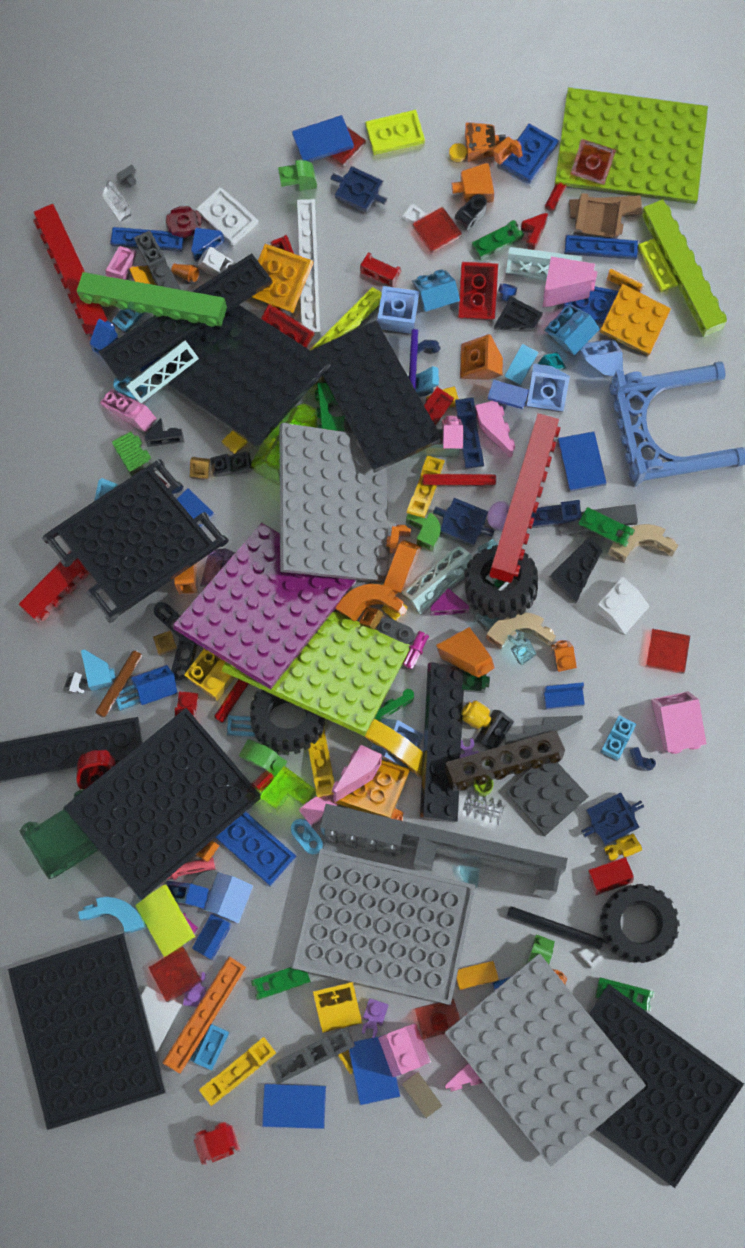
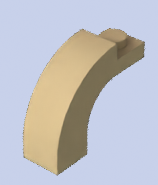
M641 524L631 527L635 532L633 536L629 537V543L626 548L613 542L608 554L625 562L634 548L641 545H651L673 556L679 545L672 538H665L663 536L666 529L656 525Z
M525 612L522 615L517 614L516 618L510 619V617H507L505 620H498L487 633L486 640L502 649L513 635L529 633L551 646L556 635H554V631L549 627H542L544 618Z

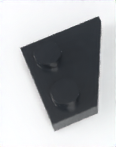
M511 296L495 323L494 329L534 331L543 313Z

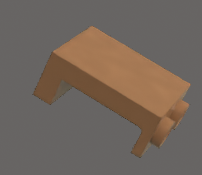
M581 193L574 233L617 239L619 234L622 235L624 224H621V219L625 217L626 213L624 200L612 201L588 197L589 194Z

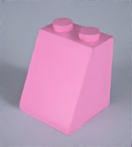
M551 256L543 307L589 298L590 291H594L598 272L594 271L595 264Z
M687 691L651 699L663 748L668 753H680L682 749L687 748L691 750L699 749L701 745L706 744L700 703L697 697Z
M416 1023L379 1038L393 1077L431 1062Z

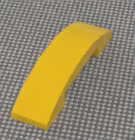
M427 455L407 513L422 518L426 517L437 485H423L422 477L423 474H441L445 460Z
M374 719L365 737L375 745L383 747L422 779L423 752L405 737Z
M323 730L322 735H318L319 740L315 744L310 743L311 748L308 749L317 798L334 794L332 788L335 782L325 730Z
M263 1037L226 1069L200 1088L199 1091L212 1107L276 1054L275 1050Z

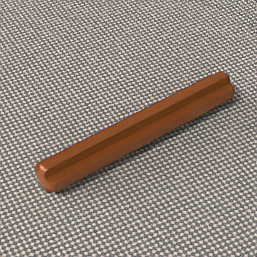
M136 650L131 652L96 710L97 715L102 718L106 717L142 658L141 653Z

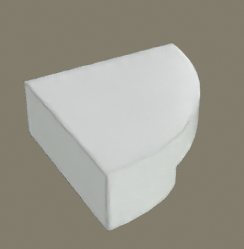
M412 203L401 216V219L411 223L423 220L427 213Z
M595 948L583 949L577 953L591 969L606 956L603 951Z

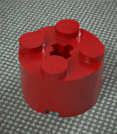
M107 750L90 751L80 756L77 764L76 782L81 791H84L116 765L115 759Z
M223 1122L214 1126L215 1130L213 1131L203 1130L195 1134L196 1138L193 1141L201 1165L207 1164L206 1160L215 1162L234 1154V1149L238 1152L241 1150L233 1125Z

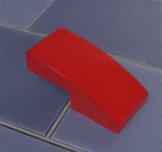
M265 770L251 784L261 793L275 778L268 770Z

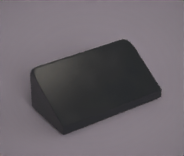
M493 710L490 715L491 720L486 727H482L474 740L487 750L499 747L514 723L510 717L500 710Z

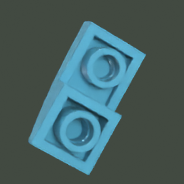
M522 344L505 377L521 385L539 352Z
M619 715L600 753L618 761L632 735L636 723Z

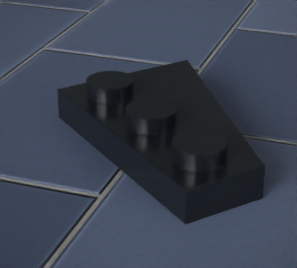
M588 537L549 575L574 603H577L603 551L591 537Z

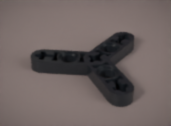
M159 602L154 607V615L179 637L171 671L177 681L184 682L188 678L184 674H181L179 677L177 671H181L182 668L185 673L193 664L198 644L173 629L172 621L181 615L169 604ZM160 608H164L171 616L166 617L161 613ZM189 649V657L182 659V650ZM179 661H181V662H183V663H188V664H187V666L183 664V667H182V664H180Z

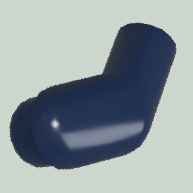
M423 340L418 343L417 355L426 349H431L432 353L439 352L441 349L437 340Z
M639 747L629 750L636 767L650 771L656 766V761L653 758L642 757Z

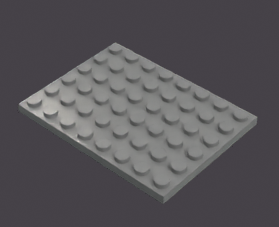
M281 423L279 425L281 572L384 583L389 571L388 547H386L388 535L386 468L376 473L373 472L353 433Z
M320 849L292 968L451 1005L476 885Z
M541 954L535 956L444 1032L550 1167L646 1086Z

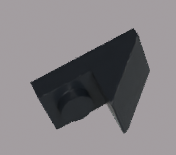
M160 418L145 436V442L147 447L184 442V435L182 429L169 428L167 431H164V423L162 418Z

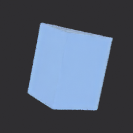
M218 872L211 891H208L205 907L201 909L239 923L253 885L236 877Z

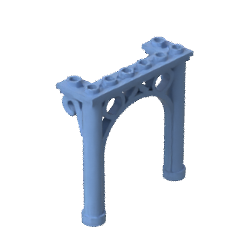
M722 361L714 362L713 365L649 376H642L641 372H631L624 375V371L616 369L614 377H612V383L609 384L610 394L614 395L613 407L619 416L617 418V425L619 429H622L621 442L627 451L625 453V460L627 464H630L629 477L631 481H634L635 487L647 480L733 465L738 467L745 465L744 447L686 457L671 455L654 442L647 427V409L651 400L657 394L667 389L724 380L725 367ZM653 390L647 398L640 393ZM631 398H638L643 403V407L640 410H634L631 408L629 400ZM630 415L638 416L637 423L633 426ZM634 435L639 436L644 441L639 444L638 448ZM648 447L654 451V458L652 460H645L642 457V448ZM658 456H660L661 458H663V459H665V460H667V461H669V462H662V459H657V458H658Z

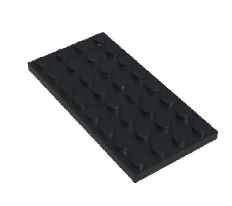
M377 320L311 350L329 362L330 367L322 376L374 473L442 442L439 431Z

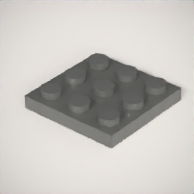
M558 762L544 764L538 769L531 768L505 792L544 836L550 833L589 797Z

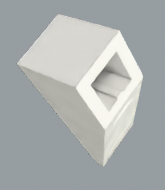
M209 247L202 253L196 267L214 278L236 264V262L214 248Z

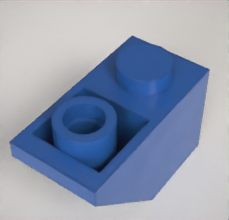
M99 318L90 340L92 351L100 355L98 351L118 339L115 326L111 322H104Z

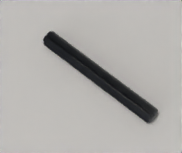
M512 906L509 907L507 917L596 949L602 948L604 940L601 937Z

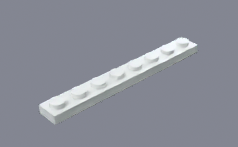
M315 199L297 200L299 256L314 262L301 293V321L304 326L314 331L315 335H321Z

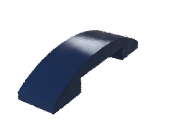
M474 397L456 399V415L463 424V448L461 449L465 468L484 467Z
M580 500L561 502L560 505L538 507L536 514L532 513L531 515L534 518L532 528L560 525L581 519Z

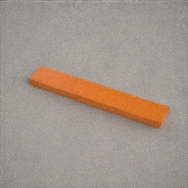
M228 956L162 1062L163 1064L181 1074L246 969L244 965Z

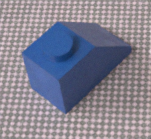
M166 880L165 885L169 888L177 904L197 908L205 907L208 888L190 883Z

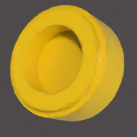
M461 143L453 144L449 149L450 159L454 162L465 160L467 148Z

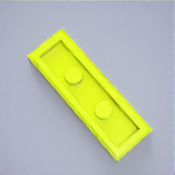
M655 238L638 244V250L660 292L676 287L678 282Z

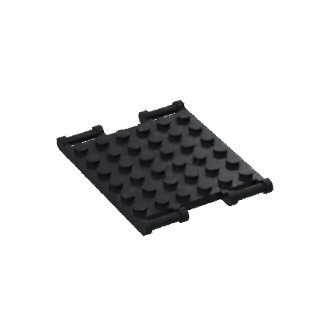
M161 459L156 460L48 531L42 537L43 541L49 544L59 556L64 567L70 566L74 560L78 559L97 584L91 587L86 592V595L94 600L106 615L105 618L109 623L114 622L118 616L229 542V539L222 535L209 520L206 512L193 519L173 494L182 491L184 486L181 482L176 481L165 468V464ZM155 471H159L171 486L167 488L155 474ZM200 524H204V526L209 530V532L215 537V541L212 542V540L199 526ZM59 535L71 550L69 554L64 552L55 540V537ZM103 590L116 608L111 610L100 597L99 592Z

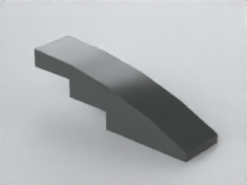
M636 504L594 509L626 526L637 525L638 523ZM580 519L559 525L560 536L594 532L578 524Z
M583 715L543 717L542 725L524 726L523 734H506L504 743L507 745L557 730L558 734L580 724L583 720Z
M346 1027L271 1064L280 1084L355 1047V1044Z

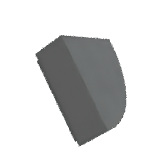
M204 871L197 875L191 884L208 888L211 891L218 872Z

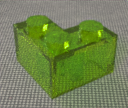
M283 766L260 798L277 812L288 797L292 798L299 805L304 806L315 796L316 789L286 766Z

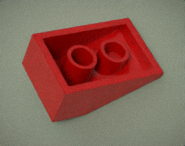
M462 262L459 318L495 319L499 263Z

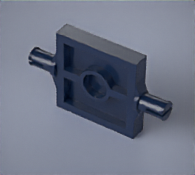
M353 166L343 177L335 173L331 175L330 180L339 183L335 198L367 213L371 204L375 201L385 205L388 198L379 195L383 180Z
M457 498L453 499L447 510L436 506L433 514L443 517L441 534L470 546H475L478 537L482 533L491 538L494 535L495 530L485 527L488 511Z
M620 792L585 810L590 818L591 826L581 830L584 837L595 832L605 846L640 828L635 819L634 812L644 808L641 800L630 805Z

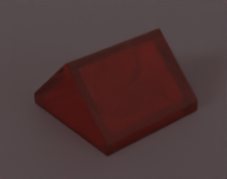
M581 139L570 174L605 185L613 164L616 149Z
M454 998L451 1001V1005L438 1002L415 1008L422 1040L444 1035V1032L460 1020Z

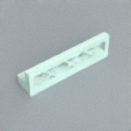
M509 247L506 275L547 280L548 273L546 270L549 268L551 256L581 261L582 256ZM511 262L519 263L522 268L518 271L510 270ZM531 265H535L540 270L536 273H531L528 268Z
M182 341L127 383L125 387L139 403H142L199 358L188 343ZM187 349L193 358L188 362H180L181 353ZM169 362L177 363L176 371L173 374L165 373L166 365ZM154 374H162V381L159 385L151 384V376ZM140 385L148 386L147 394L140 398L135 389Z
M457 546L401 592L402 595L421 614L435 603L448 588L452 589L465 578L464 573L469 560H473L471 553ZM458 554H462L460 557L454 559ZM414 590H418L412 596L410 595Z

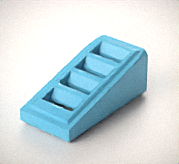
M130 309L120 310L112 320V323L126 334L146 312L134 313ZM128 313L132 318L129 319L125 314ZM120 320H125L127 324H123Z

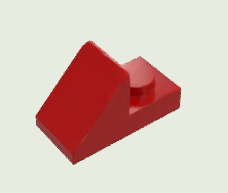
M548 213L522 221L521 230L529 233L526 239L529 250L536 249L546 226Z
M179 691L175 716L187 708L196 718L199 694Z

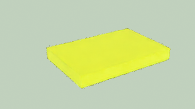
M416 110L365 121L373 155L425 143Z
M162 885L135 905L164 957L169 956L196 937L167 885Z

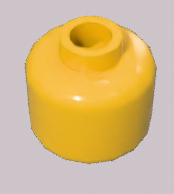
M477 700L467 702L461 712L463 721L475 729H479L482 726L486 727L491 720L489 716L490 709Z

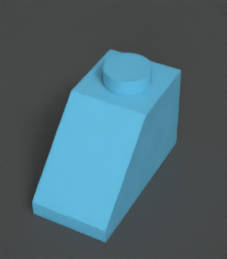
M81 650L88 687L91 691L111 687L114 682L113 680L116 679L114 668H111L108 663L90 652Z

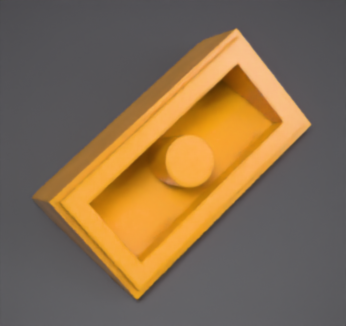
M147 265L129 268L135 282L156 285Z
M610 268L607 280L619 286L624 284L641 292L645 285L616 269Z
M494 961L458 969L456 980L459 990L499 981Z

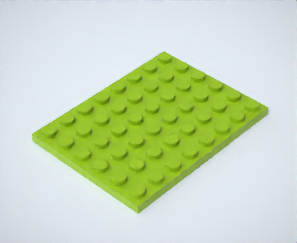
M568 87L554 185L563 183V185L573 188L697 204L708 106Z
M333 611L271 690L227 662L223 665L222 671L365 736L410 650V645L380 633L376 629H370L356 620L352 621L349 617Z

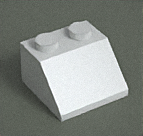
M622 577L600 601L595 611L625 635L649 608V605L639 590Z

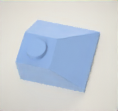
M614 339L588 342L581 348L580 351L585 360L604 375L614 376L616 369L623 371L622 350Z
M533 364L527 406L564 411L570 376L552 366Z

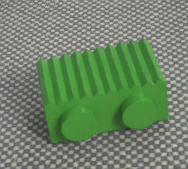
M132 431L111 441L131 477L150 465L149 460H151L148 451L142 450L140 446L143 444L138 435L134 436Z

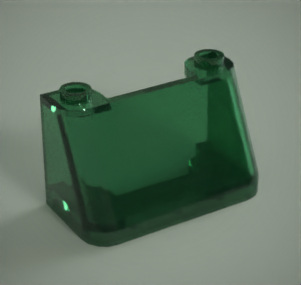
M84 789L77 791L73 795L74 798L78 796L81 792H83ZM64 809L40 824L37 822L32 823V821L27 822L19 830L48 879L59 876L98 851Z

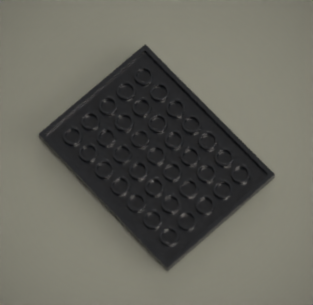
M238 305L224 315L222 326L207 325L184 340L199 359L169 381L166 386L258 448L326 372L330 364L244 307ZM187 349L181 353L180 362H188L193 358ZM169 362L166 365L165 373L173 374L176 371L177 363ZM162 374L153 375L157 380L162 381Z
M185 708L65 805L63 809L142 901L263 796L190 711Z
M125 933L8 969L47 1130L167 1093Z
M608 984L588 1014L646 1086L599 1125L596 1130L673 1188H676L744 1086V1083Z

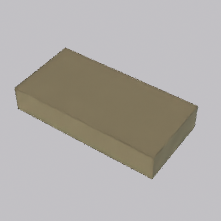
M419 1072L402 1083L425 1118L442 1107V1104Z

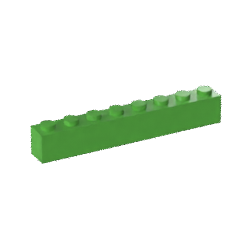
M86 272L82 273L77 289L80 300L88 304L93 302L105 307L114 306L121 310L130 309L138 313H152L159 317L162 315L168 316L175 320L184 319L192 323L201 322L208 326H222L227 309L225 299L222 297Z

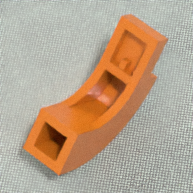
M366 584L356 587L348 592L336 606L340 614L349 617L352 621H357L366 608L377 604L384 605L401 616H404L407 611L403 606L404 602L395 596L394 591L380 584Z

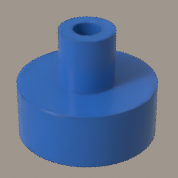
M500 283L498 292L503 293L502 300L508 301L510 295L515 296L517 287Z

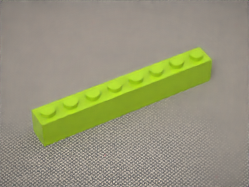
M664 199L644 206L641 216L678 282L677 287L703 337L723 330L727 322L726 314L724 311H721L717 297L713 296L710 283L705 280L701 266L697 265L693 251L689 250L686 237L681 234L677 220H674L671 215L670 206L666 205Z

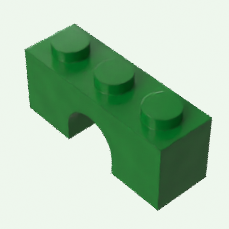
M318 383V390H315L316 401H320V407L317 408V419L321 418L322 425H318V428L345 432L344 417H336L329 413L330 409L338 406L328 385L326 383Z

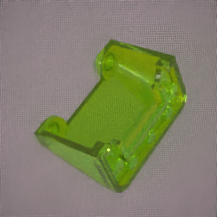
M300 404L294 406L264 440L252 460V468L255 473L280 486L279 425L287 423L317 428V410L310 405Z

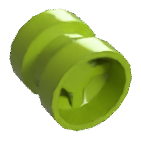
M493 780L488 781L484 785H473L474 792L481 797L489 795L493 789Z

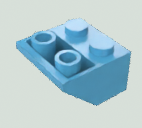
M437 270L434 274L428 276L421 275L412 280L415 291H419L418 300L425 312L460 301L456 281L447 270Z
M571 304L563 308L557 317L544 329L564 350L573 355H576L600 330L590 314Z

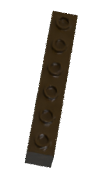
M557 730L446 762L444 771L452 792L456 790L464 791L476 784L478 786L484 785L493 779L501 780L513 773L517 775L530 768L538 769L550 762L552 764L557 763L563 759L565 748ZM538 750H544L546 753H540ZM520 755H525V756H527L528 758H527V759H523V758L520 757ZM506 760L510 764H504L501 761ZM483 766H489L491 769L486 770ZM469 771L473 775H466L464 772Z

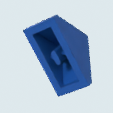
M195 228L191 249L195 262L200 259L202 253L209 247L215 249L224 243L221 231Z

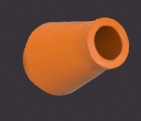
M175 263L172 265L171 272L189 283L198 280L199 268L195 265Z

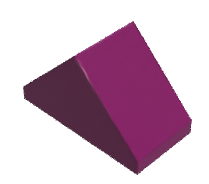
M449 588L430 608V616L469 613V605Z

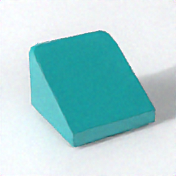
M558 352L544 355L538 361L540 365L552 366L560 371L566 368Z

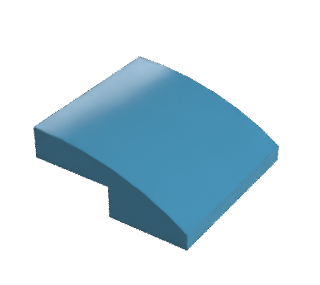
M211 1024L189 1060L212 1071L230 1032Z

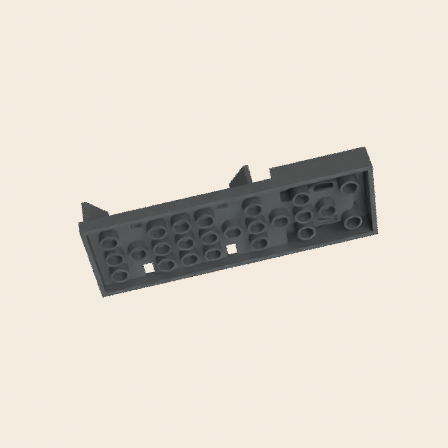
M325 804L320 825L322 837L330 844L337 845L338 842H342L348 848L364 847L366 852L376 853V850L382 851L385 856L393 858L396 855L400 856L402 847L414 849L416 854L413 869L432 871L435 854H440L473 863L536 876L533 894L545 899H550L557 892L560 876L566 870L568 858L329 804Z

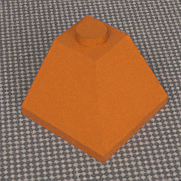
M490 334L461 344L460 378L490 380L502 376L503 357Z

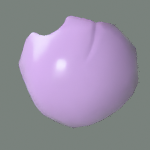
M499 501L494 503L487 515L488 524L501 532L506 521L507 511H509L507 502Z

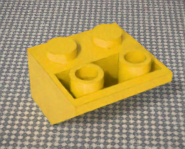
M205 648L184 674L200 690L217 702L236 678L223 672L222 668L225 661Z
M353 982L313 991L323 1033L362 1024Z

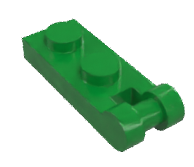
M512 220L507 225L473 241L472 247L481 260L521 240L525 235L522 230L518 229L516 220ZM512 231L513 235L509 237L508 233Z
M589 507L586 508L578 523L580 526L625 548L629 543V537L633 536L635 532L633 528L619 523ZM619 530L623 532L621 537L616 536Z
M405 689L403 696L396 700L392 698L386 701L384 707L379 709L374 719L380 722L382 718H387L411 704L414 700L413 690Z
M292 967L251 980L252 987L255 986L256 1000H261L311 982L308 972L293 969ZM268 982L270 990L264 991L262 984Z
M599 977L594 998H599L605 987L610 984L645 1011H651L650 1001L654 996V991ZM638 994L643 995L642 1003L637 1002Z

